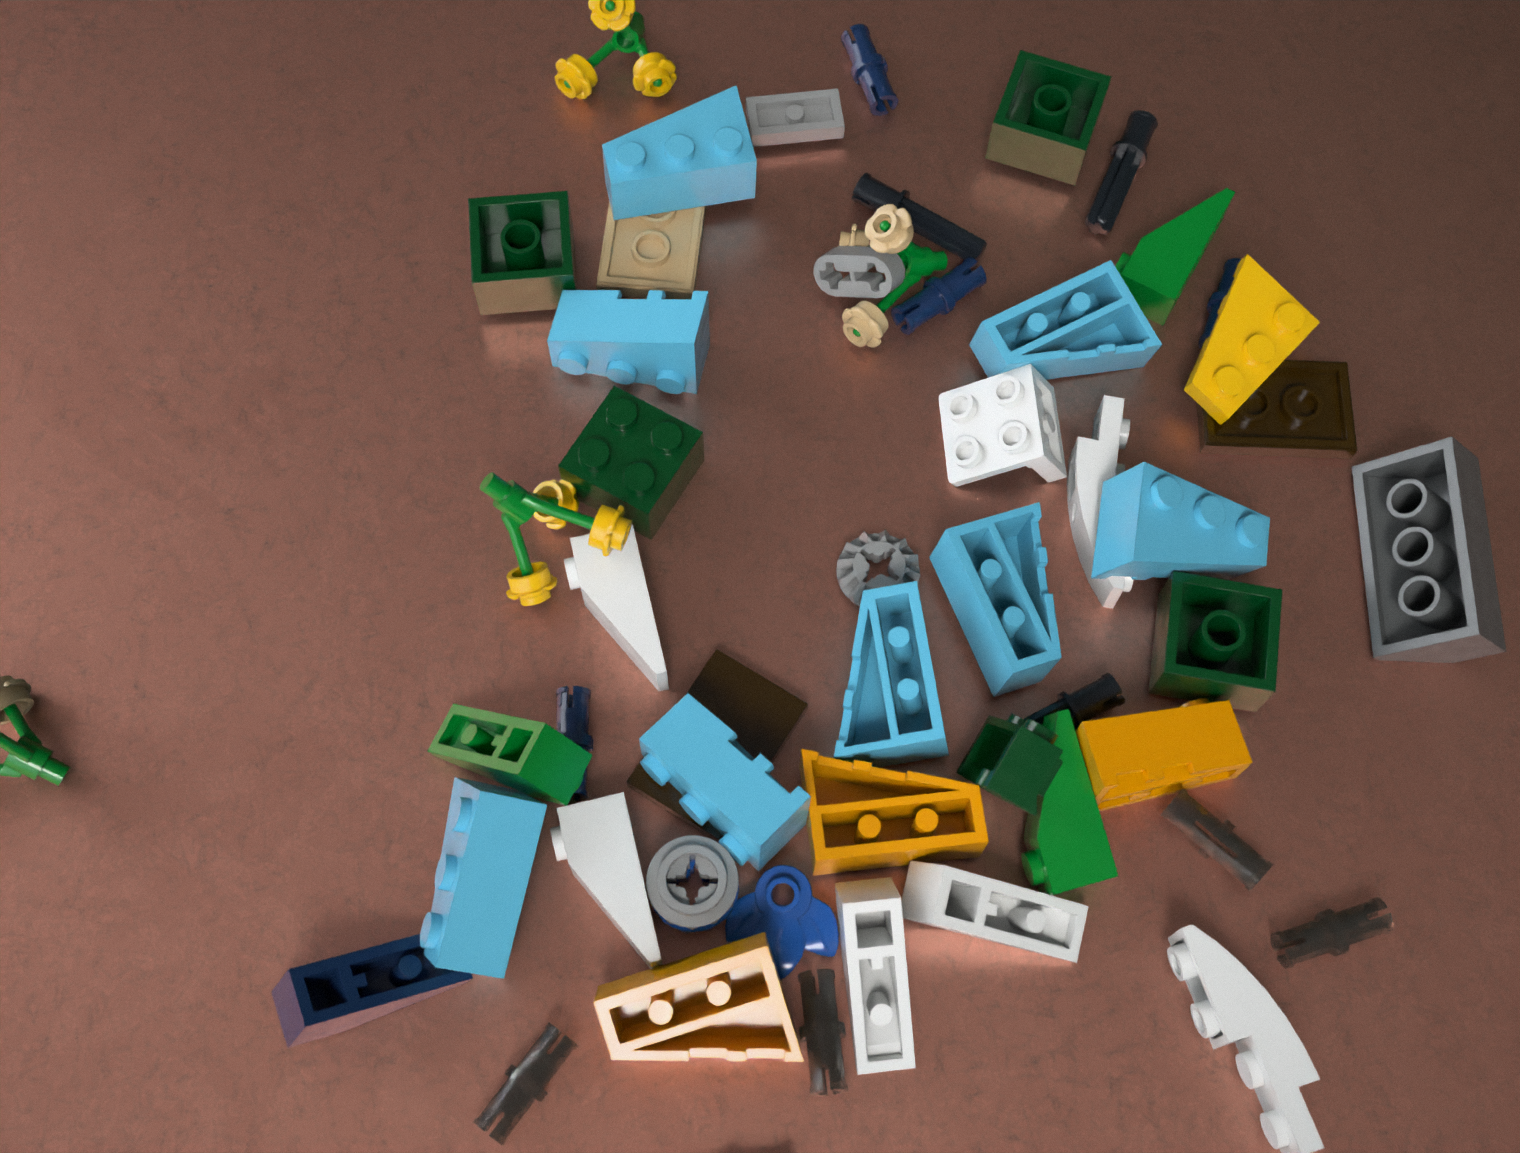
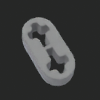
M868 246L834 247L818 258L813 267L814 278L818 286L828 295L835 297L882 298L901 285L905 278V267L897 253H878ZM876 266L877 272H868L869 269ZM841 272H850V274L843 278Z

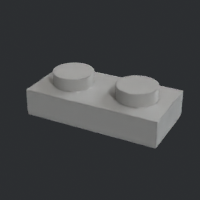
M838 89L746 97L745 109L753 147L844 138L845 124Z

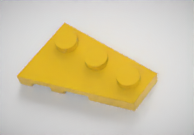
M1248 254L1237 265L1233 275L1235 277L1228 294L1221 302L1217 312L1219 315L1211 334L1205 340L1184 388V391L1220 425L1235 413L1320 323Z

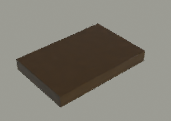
M1284 360L1235 413L1221 425L1197 403L1201 454L1352 459L1357 452L1347 362Z
M718 649L713 653L687 692L732 729L737 735L735 740L754 759L761 754L772 764L808 710V703ZM639 762L626 781L627 786L719 843L723 835L709 821L702 826L694 821L679 803L683 795L669 781L664 786L659 785L650 777Z

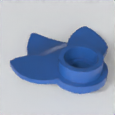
M777 865L765 871L756 884L755 892L737 899L725 924L726 941L731 943L763 932L766 933L780 980L793 971L802 958L804 949L818 955L833 957L837 952L839 944V931L833 910L829 905L812 896L811 884L806 875L798 868L790 865ZM780 883L788 884L794 891V899L787 905H780L773 899V888Z

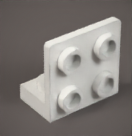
M1031 364L939 395L948 481L953 486L958 487L1024 466L1035 470L1048 483L1067 477L1054 387Z

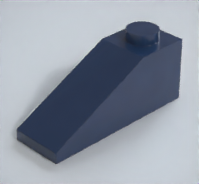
M420 934L290 968L271 993L287 1048L347 1031L468 983L473 979L472 974L436 968L425 957V948L420 946Z

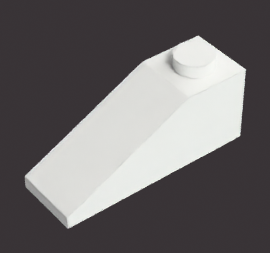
M631 525L623 550L619 551L613 548L608 556H603L602 550L588 545L590 534L570 538L574 557L564 559L570 590L581 588L585 607L658 691L668 690L667 670L633 525Z
M624 792L557 808L560 826L550 828L557 861L568 860L575 878L650 969L663 965Z
M910 861L901 899L904 919L1076 963L1089 907L950 866Z
M891 877L835 883L839 938L857 1074L916 1068L901 896Z

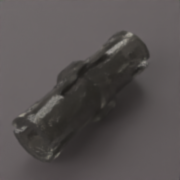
M1182 789L1161 813L1163 818H1167L1200 847L1197 853L1204 859L1211 856L1230 874L1243 883L1249 891L1255 887L1273 866V863L1264 859L1232 831L1236 827L1228 819L1222 823L1204 806L1192 798L1185 789ZM1196 821H1198L1208 831H1210L1218 840L1223 842L1228 848H1230L1235 854H1237L1238 857H1234L1225 848H1223L1214 838H1212L1204 830H1202L1196 824Z
M1375 897L1369 899L1368 902L1336 913L1331 909L1318 912L1313 921L1284 931L1273 932L1271 934V945L1274 952L1285 949V954L1278 956L1277 959L1287 969L1294 967L1295 964L1326 953L1333 956L1347 953L1351 944L1381 934L1391 933L1394 930L1393 917L1391 912L1377 917L1378 912L1386 909L1387 905L1381 898Z
M817 969L819 994L816 991L815 977L812 976V971H804L797 976L800 983L804 1025L799 1027L801 1042L807 1045L811 1085L809 1089L810 1095L828 1096L826 1070L829 1073L830 1090H833V1094L848 1092V1084H846L841 1039L846 1037L844 1022L838 1021L834 983L835 971L831 969Z
M549 1022L545 1026L546 1029L519 1065L515 1067L511 1064L504 1074L509 1078L481 1114L473 1120L480 1129L487 1132L498 1116L504 1112L503 1118L489 1135L502 1146L506 1143V1139L535 1100H538L540 1103L548 1094L544 1090L545 1086L572 1051H575L578 1047L573 1040L565 1035L553 1052L547 1054L562 1034L558 1028Z

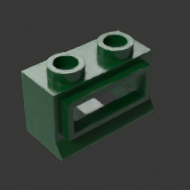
M1011 713L1006 721L989 715L956 773L979 785L997 798L1036 817L1037 796L1044 797L1060 769L1063 761L1059 757L1063 750L1054 745L1058 738L1056 733L1029 718L1024 720Z

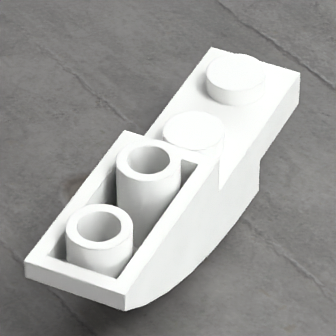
M1104 395L1094 418L1092 439L1078 437L1068 459L1067 501L1072 537L1087 580L1102 607L1113 609L1122 592L1131 591L1134 580L1131 577L1124 576L1091 579L1102 486L1104 481L1125 471V464L1117 463L1119 449L1124 450L1128 441L1130 419L1122 418L1125 398Z
M1193 924L1182 927L1168 937L1171 947L1167 949V955L1175 976L1179 981L1185 980L1194 1001L1190 1006L1191 1016L1199 1034L1203 1038H1209L1213 1050L1235 1042L1239 1054H1236L1235 1057L1238 1072L1245 1085L1256 1092L1264 1113L1260 1114L1261 1126L1268 1142L1274 1149H1279L1281 1153H1312L1323 1149L1324 1145L1299 1089L1300 1086L1320 1080V1077L1289 1020L1260 982L1222 945Z

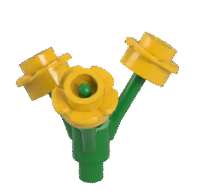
M589 0L588 7L592 10L591 20L595 26L604 31L608 29L613 30L614 33L612 38L588 60L578 54H572L568 59L561 58L556 62L555 66L558 72L555 76V82L560 91L569 98L586 99L592 94V88L598 83L594 68L613 51L619 50L623 53L635 51L640 56L633 66V86L637 91H642V94L648 97H659L666 94L677 79L676 67L665 55L658 52L649 53L645 38L643 37L645 33L644 17L639 12H635V0Z
M491 472L483 479L480 485V490L494 499L493 506L502 512L501 519L509 532L519 564L518 567L506 575L510 589L506 591L507 597L513 600L519 599L523 606H532L548 600L551 597L550 590L558 583L557 577L550 574L546 562H530L520 526L527 522L532 515L537 520L545 522L548 528L554 530L564 528L566 522L590 529L588 545L602 550L603 556L610 555L613 548L622 551L628 539L632 520L624 518V506L619 505L618 509L601 505L595 518L578 513L579 502L576 496V488L570 482L564 480L558 482L555 479L544 481L532 493L515 481L510 480L506 482Z

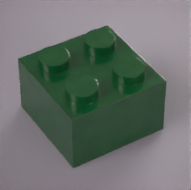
M1020 50L992 124L985 159L1075 186L1112 77Z
M568 191L468 198L471 280L480 315L557 309L562 290H578L574 231Z
M613 386L558 465L561 480L570 482L575 486L578 501L597 511L601 505L618 509L619 505L624 506V518L632 520L634 531L652 540L704 461L703 432L632 394Z
M1173 571L1158 594L1148 693L1189 701L1207 698L1209 703L1230 700L1232 708L1257 712L1276 692L1283 590Z

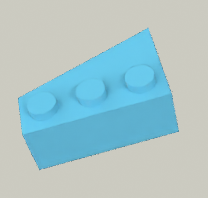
M737 85L602 144L605 183L614 220L755 198L757 160Z
M1110 260L982 321L969 346L988 378L1031 364L1046 380L1141 368L1153 357L1162 346V343Z
M562 290L547 339L552 366L559 367L562 371L573 375L589 373L608 377L619 384L628 385L635 382L656 386L661 391L670 394L686 392L697 395L710 346L708 291H693L691 299H665L666 294L664 290H649L647 299H622L620 290Z
M1142 462L1103 482L1091 579H1106L1111 576L1131 577L1132 580H1147L1152 577L1169 578L1173 571L1224 580L1233 579L1267 565L1270 517L1147 462Z
M1040 502L948 528L944 531L929 557L993 697L1041 682L1062 658L1053 594L1048 593L1045 572L1048 557L1046 547H1042L1039 520L1042 514Z
M917 581L864 590L861 598L851 655V671L848 688L845 689L844 711L839 739L836 740L834 759L853 763L855 759L872 763L873 767L879 768L949 756Z
M687 693L639 738L641 754L644 756L640 764L659 785L664 786L669 781L683 795L679 803L694 821L701 826L709 821L723 835L719 840V844L730 853L735 862L743 866L748 861L759 871L806 825L811 796L800 786H797L789 793L770 774L774 766L761 754L754 759L735 740L737 735L732 729Z
M454 777L441 857L435 873V891L431 912H428L424 918L420 933V946L425 948L424 955L436 968L504 979L547 804L515 789Z

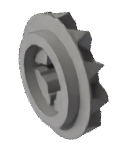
M886 529L881 533L873 534L863 531L858 538L850 543L846 542L837 560L836 568L837 580L841 590L850 601L858 606L861 604L864 590L917 581L918 584L921 575L918 554L913 553L907 544L906 538L898 539L889 535ZM890 557L887 570L890 576L886 577L883 574H879L866 583L870 569L867 561L871 560L874 563H879L882 559L886 560Z
M697 835L682 836L666 843L652 858L646 875V889L652 907L669 924H675L691 930L708 924H716L733 907L739 885L737 867L730 853L718 842ZM690 860H695V866L698 869L700 878L709 879V882H718V884H709L707 887L699 888L698 897L695 898V905H690V899L687 897L685 888L676 887V884H667V882H676L677 879L686 878L687 869H690Z

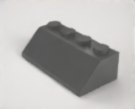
M1451 436L1352 466L1373 658L1379 661L1456 663L1507 652L1478 457Z

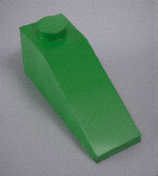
M1225 188L1142 237L1132 255L1126 252L1122 253L1115 267L1147 319L1162 326L1165 324L1221 224L1235 191Z
M454 703L427 752L435 757L520 792L565 806L568 805L573 793L580 787L584 772L593 756L544 722Z
M1069 709L1044 716L1043 726L1058 735L1054 745L1063 750L1059 757L1063 763L1044 797L1037 796L1036 817L1029 813L1027 815L1024 833L1027 851L1021 854L1023 869L1030 885H1037L1039 892L1050 895L1119 876Z

